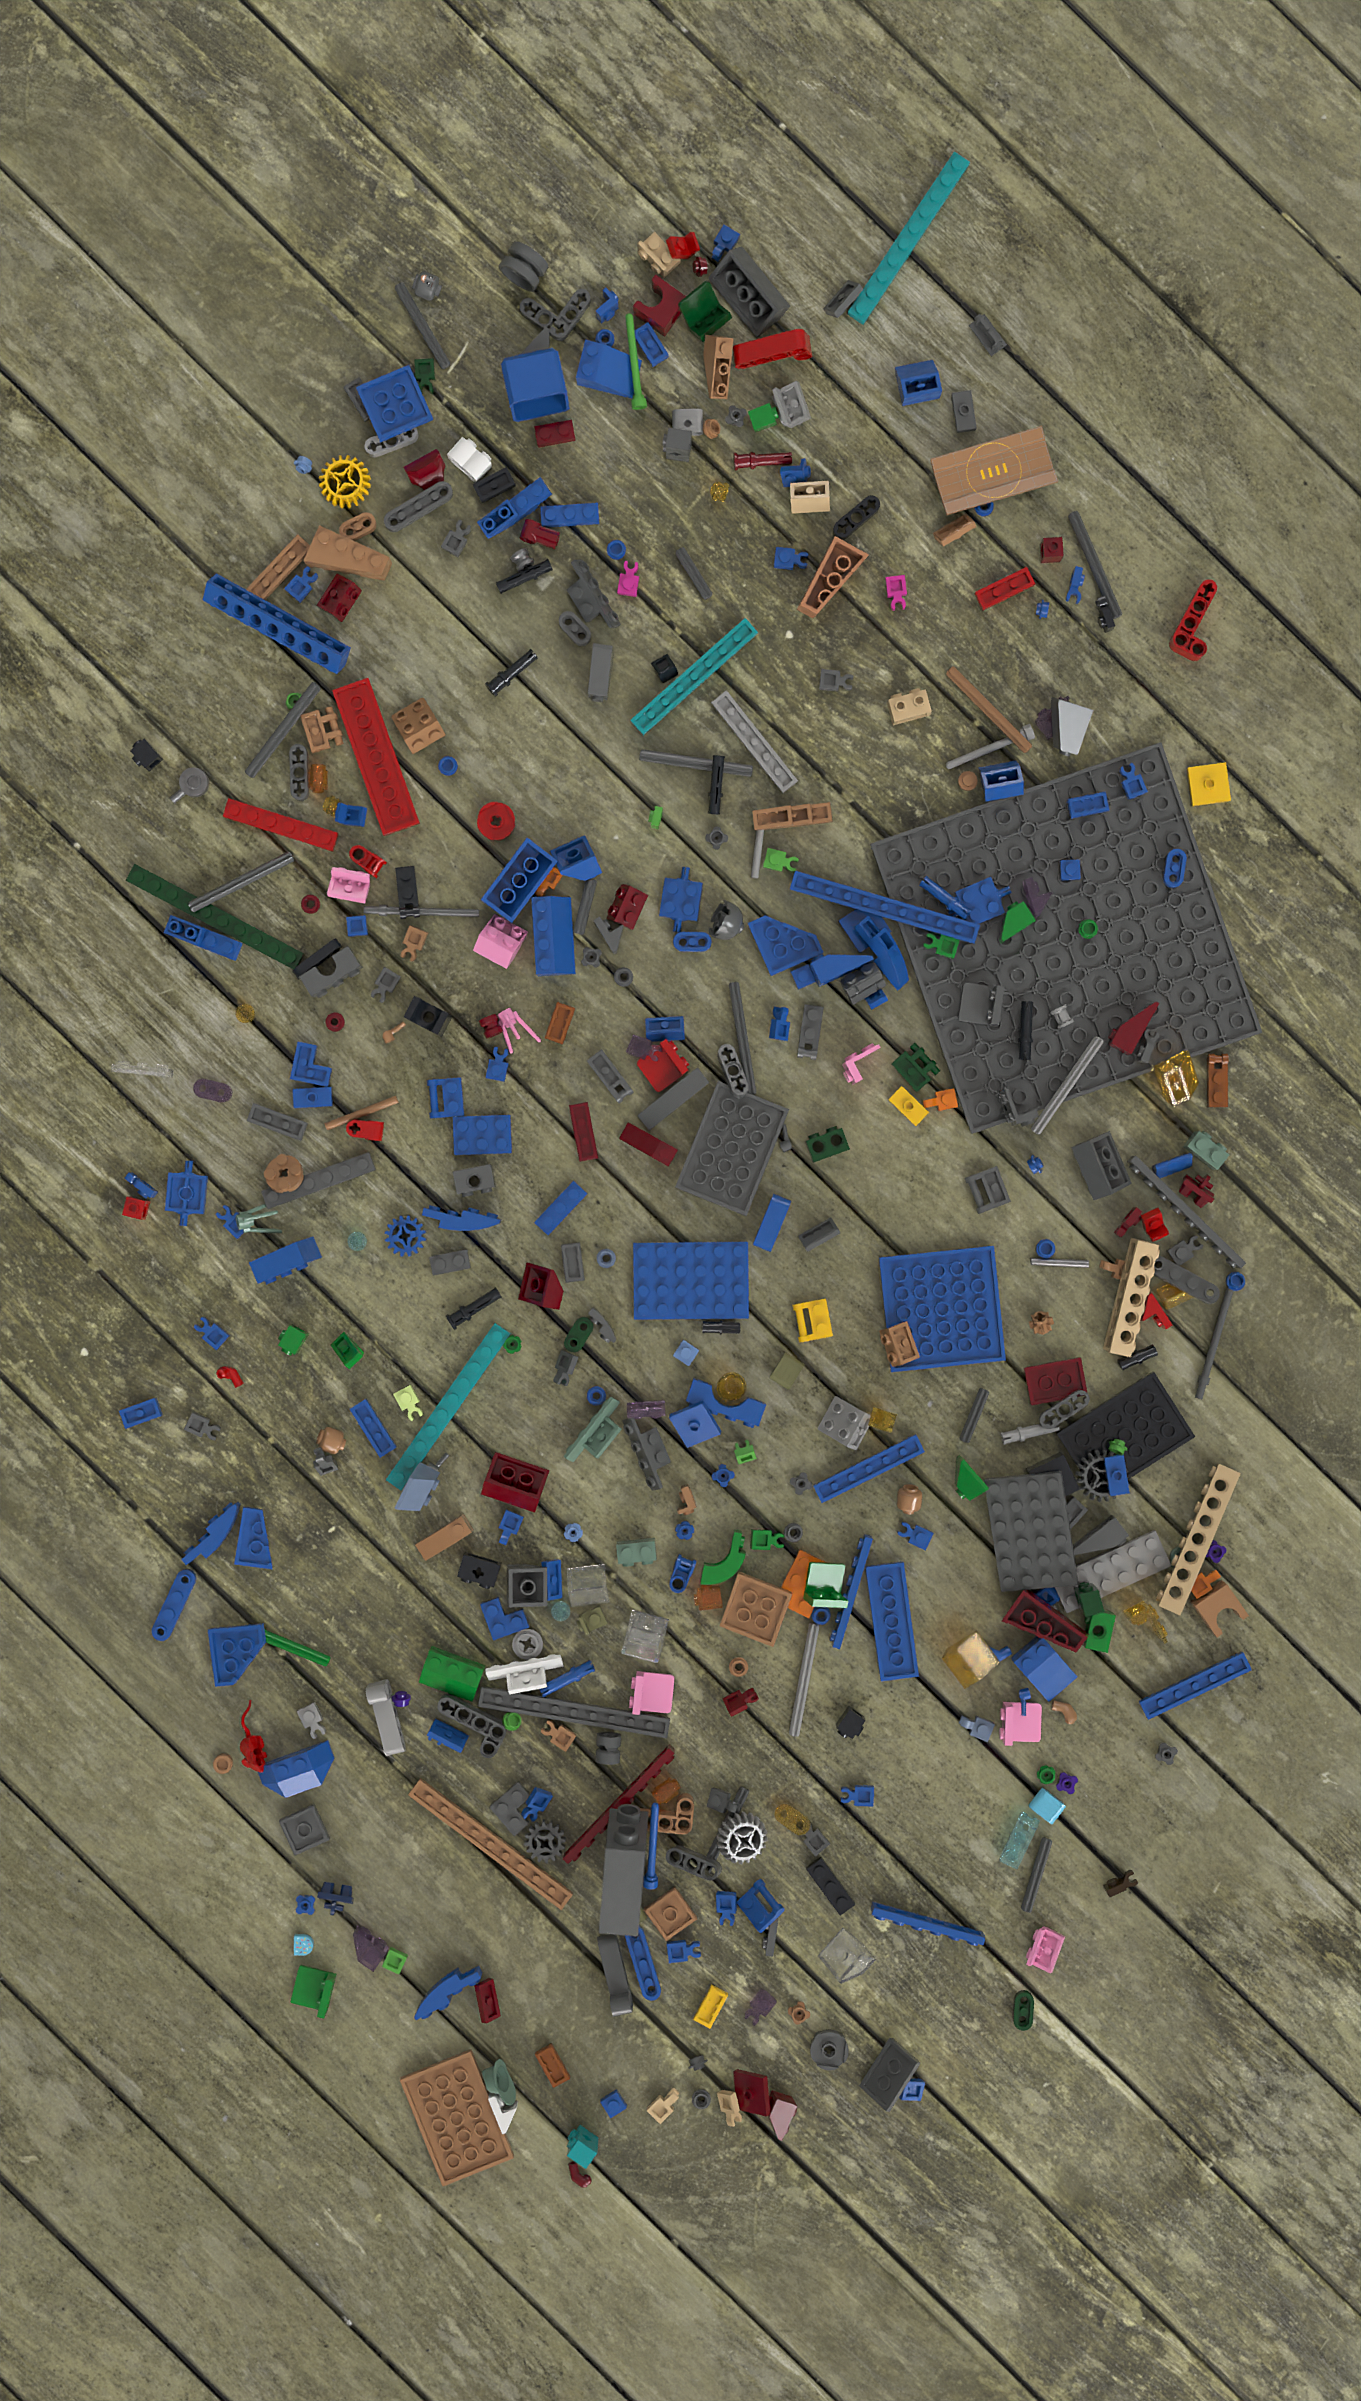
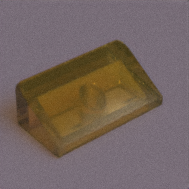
M1171 1284L1156 1290L1165 1310H1169L1194 1298Z

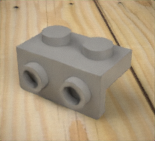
M798 381L781 389H772L774 394L772 396L773 402L779 409L780 414L778 416L783 425L793 428L811 419Z

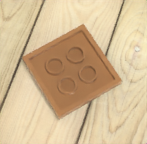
M739 1572L720 1627L774 1647L793 1592Z

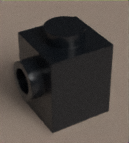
M145 738L135 742L130 750L134 755L132 760L139 767L142 765L149 772L164 760Z
M848 1706L836 1723L837 1732L844 1738L850 1737L853 1739L855 1735L859 1736L864 1728L862 1725L866 1721L865 1717Z

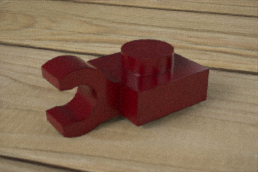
M750 1688L744 1693L737 1690L722 1699L730 1716L733 1717L748 1708L746 1703H754L759 1700V1697L754 1688Z

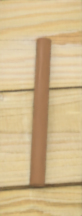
M394 1096L324 1124L326 1129L330 1130L399 1102L397 1097Z

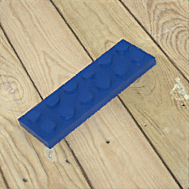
M904 1562L865 1566L880 1680L889 1681L919 1677Z

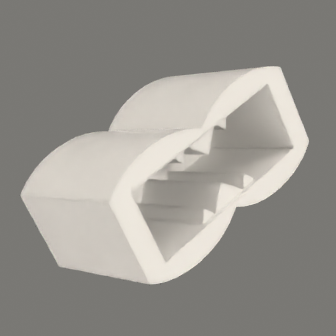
M462 437L448 452L447 456L456 467L476 483L492 467L491 458L484 451L482 453L476 449V444L468 438L466 440Z

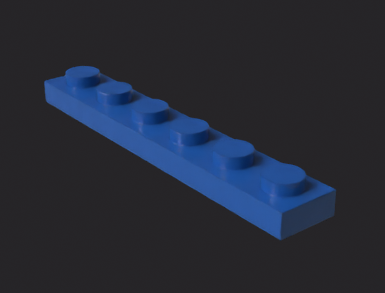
M914 1434L814 1484L813 1487L821 1503H824L925 1451L917 1435Z
M864 1534L863 1538H859L857 1544L859 1553L857 1557L854 1556L851 1567L854 1569L852 1575H848L846 1586H848L847 1593L842 1595L848 1600V1607L842 1608L841 1612H837L835 1618L837 1627L836 1630H832L829 1641H832L833 1648H841L873 1540L870 1535Z
M1241 1651L1139 1700V1704L1149 1720L1252 1669L1245 1654Z
M872 1902L871 1913L878 1920L884 1921L888 1919L900 1926L907 1924L915 1930H929L933 1935L940 1936L944 1934L955 1941L962 1939L966 1940L970 1945H984L985 1935L982 1931Z

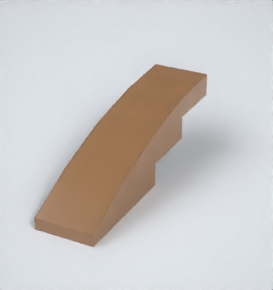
M830 802L813 805H789L752 811L755 830L799 827L833 822Z

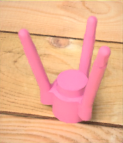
M508 1008L497 1015L500 1020L498 1023L502 1026L503 1035L510 1053H513L506 1028L510 1027L515 1037L520 1039L514 1027V1024L517 1023L516 1020L537 1042H541V1039L519 1017L516 1011L512 1012L511 1008Z

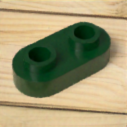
M588 1317L577 1319L566 1336L564 1346L569 1352L575 1353L580 1351L593 1331V1322ZM582 1323L587 1324L586 1330L580 1328ZM573 1339L577 1341V1346L575 1347L570 1344V1341Z
M1020 1990L1014 1997L1013 2022L1018 2030L1026 2031L1033 2024L1034 1998L1029 1991ZM1022 1997L1027 1998L1025 2002L1020 2001ZM1021 2016L1026 2017L1024 2021H1020L1019 2018Z

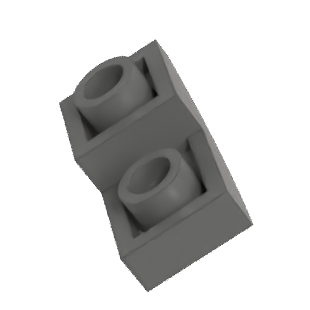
M593 1307L588 1313L591 1316L589 1319L596 1325L600 1323L603 1325L599 1330L601 1333L600 1337L607 1343L610 1341L614 1343L617 1338L611 1325Z

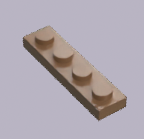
M297 534L246 590L266 600L303 561L310 545Z

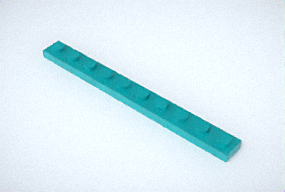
M955 151L953 152L849 309L847 315L862 325L865 324L969 167L970 161Z
M494 1323L386 1478V1481L402 1491L419 1462L423 1461L511 1334L510 1332Z

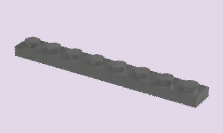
M1136 1155L1127 1161L1130 1164L1129 1168L1135 1174L1140 1173L1144 1177L1143 1182L1150 1188L1153 1186L1158 1191L1156 1194L1163 1201L1167 1200L1172 1204L1170 1208L1179 1215L1181 1213L1185 1217L1184 1221L1191 1228L1195 1227L1199 1231L1198 1235L1204 1241L1208 1240L1213 1244L1211 1248L1220 1255L1222 1253L1227 1258L1225 1261L1232 1268H1242L1246 1264L1228 1244Z

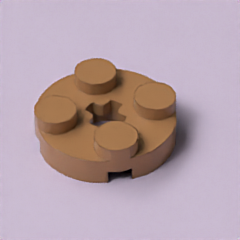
M280 1154L268 1164L264 1171V1177L273 1191L277 1193L292 1192L303 1181V1167L295 1157ZM287 1170L288 1176L280 1178L281 1173Z

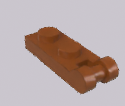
M1227 1053L1207 1055V1107H1228L1229 1056ZM1220 1063V1069H1214V1064Z

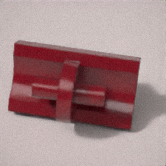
M1187 1174L1183 1177L1179 1193L1185 1197H1188L1192 1191L1197 1193L1198 1195L1193 1200L1197 1206L1202 1208L1208 1202L1212 1203L1215 1199L1213 1198L1214 1193L1210 1191L1214 1186L1209 1182L1211 1176L1207 1174L1201 1177L1197 1174L1196 1180Z

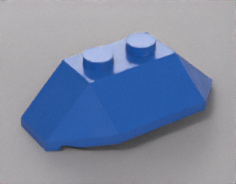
M326 1740L265 1762L264 1771L258 1772L262 1785L287 1798L322 1785L335 1757L329 1741Z

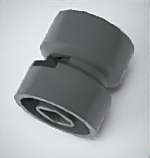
M615 1732L597 1733L596 1745L599 1748L596 1750L595 1762L607 1765L620 1763V1750L618 1748L621 1747V1734Z

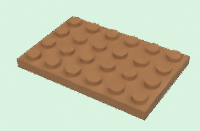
M472 2049L400 2078L401 2085L442 2186L514 2158V2153L506 2133L502 2134L489 2103V2091L485 2086Z

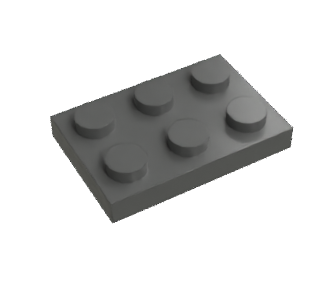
M889 2038L859 2087L885 2111L890 2112L917 2070L920 2062L894 2038Z

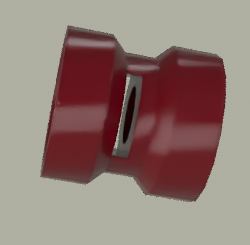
M496 1014L479 1020L480 1026L485 1030L484 1035L486 1039L504 1032L502 1026L497 1023L498 1017Z

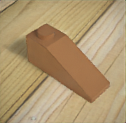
M463 1513L415 1544V1546L426 1561L472 1533L474 1529Z

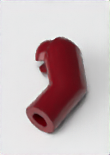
M575 2161L568 2163L572 2181L581 2188H587V2185H590L592 2182L590 2175L585 2174L583 2176L580 2174L578 2163Z

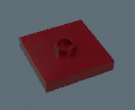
M740 2069L733 2071L734 2087L739 2109L766 2117L770 2115L767 2076Z

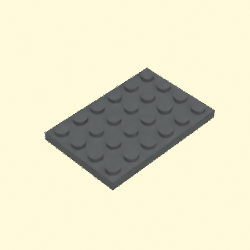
M718 1081L675 1188L747 1216L789 1109L750 1093H747L743 1098H736L731 1094L727 1084Z
M1062 1471L985 1478L984 1483L989 1488L986 1491L1001 1592L1078 1585Z

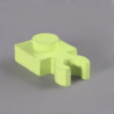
M411 1385L393 1394L401 1410L408 1409L410 1421L414 1420L412 1416L413 1411H417L419 1416L423 1415L421 1408L415 1405L420 1401Z

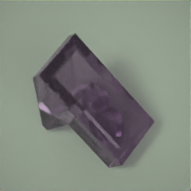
M1033 877L1025 879L1022 883L1031 913L1034 918H1037L1043 911L1052 892L1038 896V883L1033 881Z

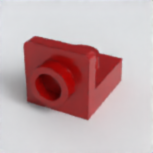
M690 232L685 237L670 236L666 240L672 259H689L700 250L695 232Z
M1158 1207L1141 1215L1143 1229L1152 1242L1169 1235V1231L1163 1222L1162 1213Z

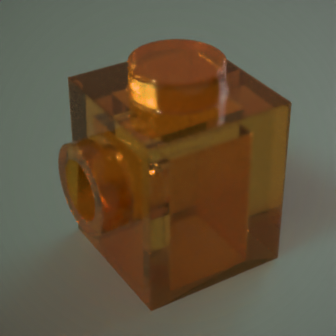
M701 1585V1588H697V1594H694L695 1606L699 1605V1611L722 1608L720 1586Z

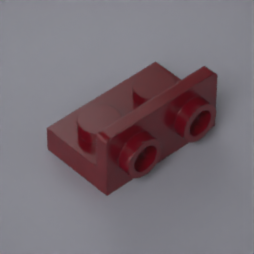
M337 573L316 606L334 616L338 621L343 622L362 590L353 581Z

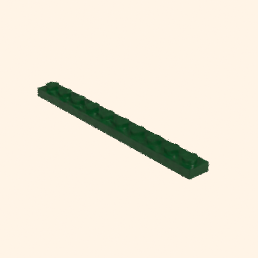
M136 864L133 865L125 880L293 970L300 964L305 955L212 904L192 912L188 903L197 898L195 895Z

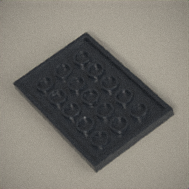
M1155 1372L1149 1373L1056 1432L1076 1466L1078 1464L1084 1465L1081 1458L1084 1457L1088 1460L1087 1453H1091L1094 1457L1095 1450H1098L1100 1455L1102 1450H1106L1108 1455L1110 1452L1109 1442L1114 1441V1439L1125 1442L1127 1450L1124 1451L1123 1455L1125 1466L1128 1470V1479L1195 1437ZM1098 1461L1093 1465H1095L1097 1468H1101L1105 1464L1104 1461ZM1089 1469L1087 1473V1481L1090 1485L1091 1480L1093 1478V1472ZM1095 1470L1102 1480L1104 1479L1105 1481H1107V1479L1103 1475L1104 1472L1102 1473ZM1101 1484L1093 1490L1104 1491L1108 1489V1485Z

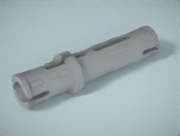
M1040 1424L1024 1428L1020 1426L1016 1430L1002 1432L1000 1435L1003 1438L1001 1439L1002 1443L1005 1445L1019 1440L1023 1442L1027 1438L1047 1433L1058 1432L1060 1428L1055 1426L1052 1429H1046Z

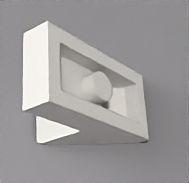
M489 2092V2103L502 2134H505L517 2109L518 2101L514 2102L513 2105L505 2106L499 2094Z

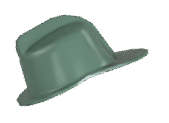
M498 2059L494 2066L482 2071L485 2086L490 2093L499 2094L505 2104L513 2105L516 2100L515 2086L504 2061Z

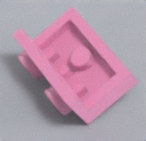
M332 867V877L327 896L366 903L370 888V875L363 871L356 872L342 867Z
M1045 1926L1039 1930L1037 1929L1033 1935V1940L1035 1941L1033 1947L1029 1948L1026 1955L1028 1959L1026 1965H1034L1048 1973H1052L1065 1936Z

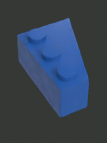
M310 1237L249 1262L257 1283L265 1282L267 1285L277 1281V1276L281 1275L283 1278L292 1274L291 1270L296 1268L297 1271L308 1267V1263L320 1259L322 1256L314 1237Z

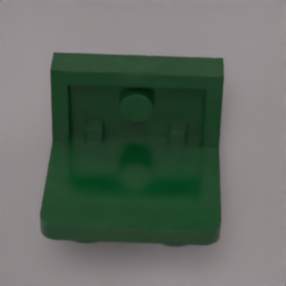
M704 281L678 304L690 332L702 342L705 341V335L714 334L732 319L731 313L719 304L715 292L708 281Z

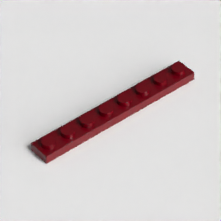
M670 1744L563 1854V1860L567 1864L572 1860L575 1862L582 1854L580 1851L585 1846L587 1848L590 1847L595 1841L594 1837L598 1833L602 1834L607 1829L610 1808L618 1809L621 1805L631 1804L635 1799L634 1795L638 1791L641 1793L648 1786L647 1782L651 1777L655 1779L662 1771L660 1768L664 1764L668 1765L674 1759L675 1749Z

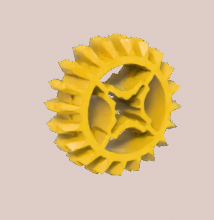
M339 455L338 461L332 458V464L326 462L325 465L328 469L322 468L321 472L324 475L319 476V480L322 481L319 487L323 489L321 493L323 496H326V500L328 502L332 501L333 506H337L339 503L342 509L345 504L351 509V503L353 502L355 506H358L357 500L359 499L364 502L365 499L362 495L369 494L367 489L371 488V484L368 482L371 480V477L367 475L368 469L363 468V462L358 463L356 457L351 460L349 455L346 456L345 460H343L342 455ZM345 469L342 473H337V471ZM354 471L360 475L359 485L353 481ZM331 479L337 483L336 493L330 488ZM353 491V493L345 495L346 492Z

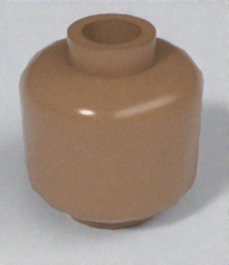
M326 1427L324 1430H320L316 1444L324 1452L337 1454L339 1450L344 1449L346 1439H343L344 1434L342 1431Z
M904 1485L898 1490L897 1507L904 1514L909 1515L920 1510L923 1495L921 1490L915 1485Z

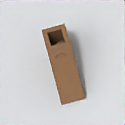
M705 335L703 356L709 398L727 399L733 338Z

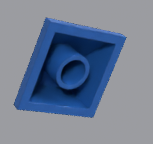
M585 835L550 851L553 858L558 861L556 865L561 875L586 881L602 873Z

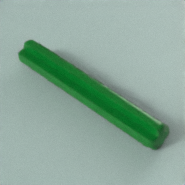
M265 1630L266 1643L326 1667L329 1664L330 1656Z

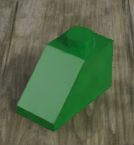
M1016 901L1007 907L1009 911L1004 914L999 937L1000 943H1003L1036 921L1024 901L1020 904Z

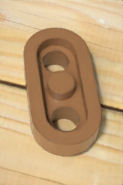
M365 512L342 523L339 533L350 540L356 541L372 533L376 529L377 523L372 514ZM365 522H370V526H364ZM349 530H352L353 534L350 536L347 535V532Z

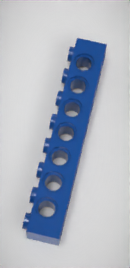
M217 573L207 581L203 601L212 607H216L227 615L236 618L245 625L303 655L330 672L338 674L346 666L351 647Z

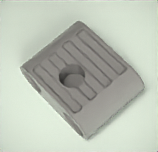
M673 410L672 428L692 431V436L702 435L703 410Z

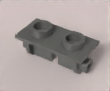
M985 314L977 315L975 321L969 325L991 357L1007 346Z

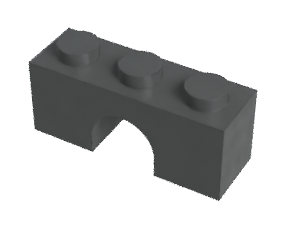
M349 946L332 956L336 963V970L332 975L324 976L319 968L314 967L299 976L312 997L321 998L328 993L327 990L329 988H337L344 983L343 980L349 976L353 978L360 973L359 970L363 967Z

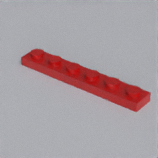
M230 798L227 800L223 813L224 818L331 852L334 851L339 835L337 832Z

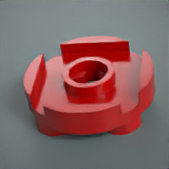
M490 802L480 809L477 826L484 837L491 841H501L508 838L515 829V815L508 805ZM493 817L501 818L502 821L499 822V826L491 824Z

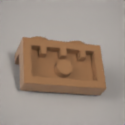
M907 1321L879 1331L881 1342L884 1344L887 1352V1359L892 1367L920 1358Z

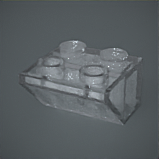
M632 1610L621 1654L658 1663L669 1619Z

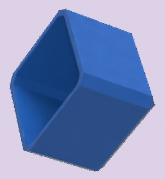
M549 348L504 358L501 367L513 421H525L565 412L570 409L557 350Z

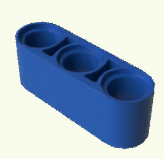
M773 1194L753 1242L754 1246L771 1252L791 1200Z

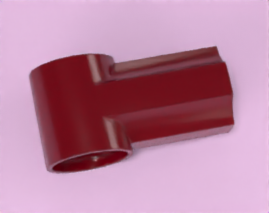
M525 519L519 539L529 544L537 543L555 550L559 542L560 532L543 527L534 520Z

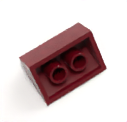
M495 1452L484 1480L481 1495L535 1513L550 1470Z

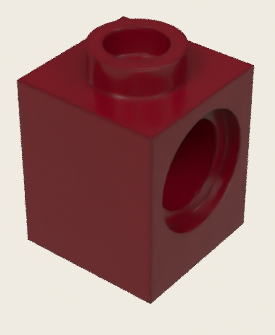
M1063 537L1043 538L1040 543L1041 563L1060 562L1064 556Z

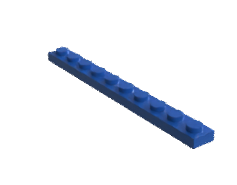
M795 871L790 890L972 944H975L980 925L798 871Z

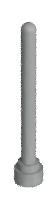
M1030 724L1022 726V729L1019 730L1028 741L1035 738ZM1006 737L948 761L946 767L952 769L1013 742Z

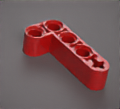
M794 329L733 346L735 368L745 369L792 356L796 360H807L812 357L810 337L806 331Z
M1205 580L1197 588L1169 641V647L1172 651L1191 661L1200 660L1207 651L1206 643L1193 635L1217 592V585L1213 580ZM1205 588H1208V594L1205 597H1201L1205 592ZM1199 604L1202 610L1196 611L1193 605ZM1190 621L1193 627L1187 628L1184 622ZM1181 638L1184 644L1178 645L1175 639ZM1198 647L1200 654H1195L1192 648Z

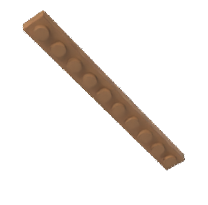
M420 1778L408 1795L560 1910L563 1909L572 1897V1891Z

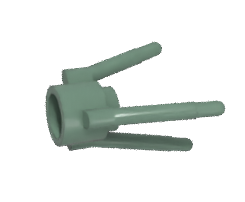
M266 1204L250 1210L239 1212L236 1215L238 1230L243 1229V1233H282V1230L251 1228L254 1225V1219L277 1214L278 1211H269L257 1215L251 1214L267 1207Z

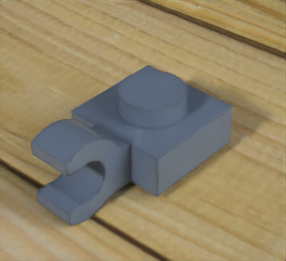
M961 1716L959 1721L960 1726L970 1729L969 1734L986 1742H988L995 1726L993 1722L976 1716L974 1721Z

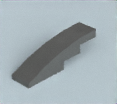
M697 1067L637 1116L647 1129L651 1130L709 1084V1081Z

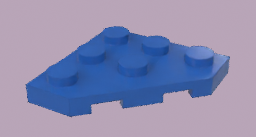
M766 915L748 923L770 976L824 953L815 934L800 930L797 927L782 923Z
M264 1623L208 1629L215 1687L229 1686L237 1683L266 1643Z

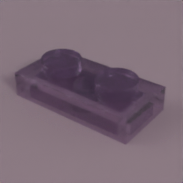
M665 1400L627 1403V1418L641 1419L642 1417L659 1418L666 1416Z

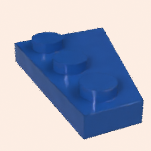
M243 1506L235 1565L273 1569L263 1509Z

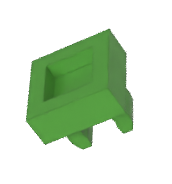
M745 1440L746 1446L740 1448L739 1444L735 1443L736 1450L734 1452L738 1464L757 1459L753 1445H750L748 1440Z

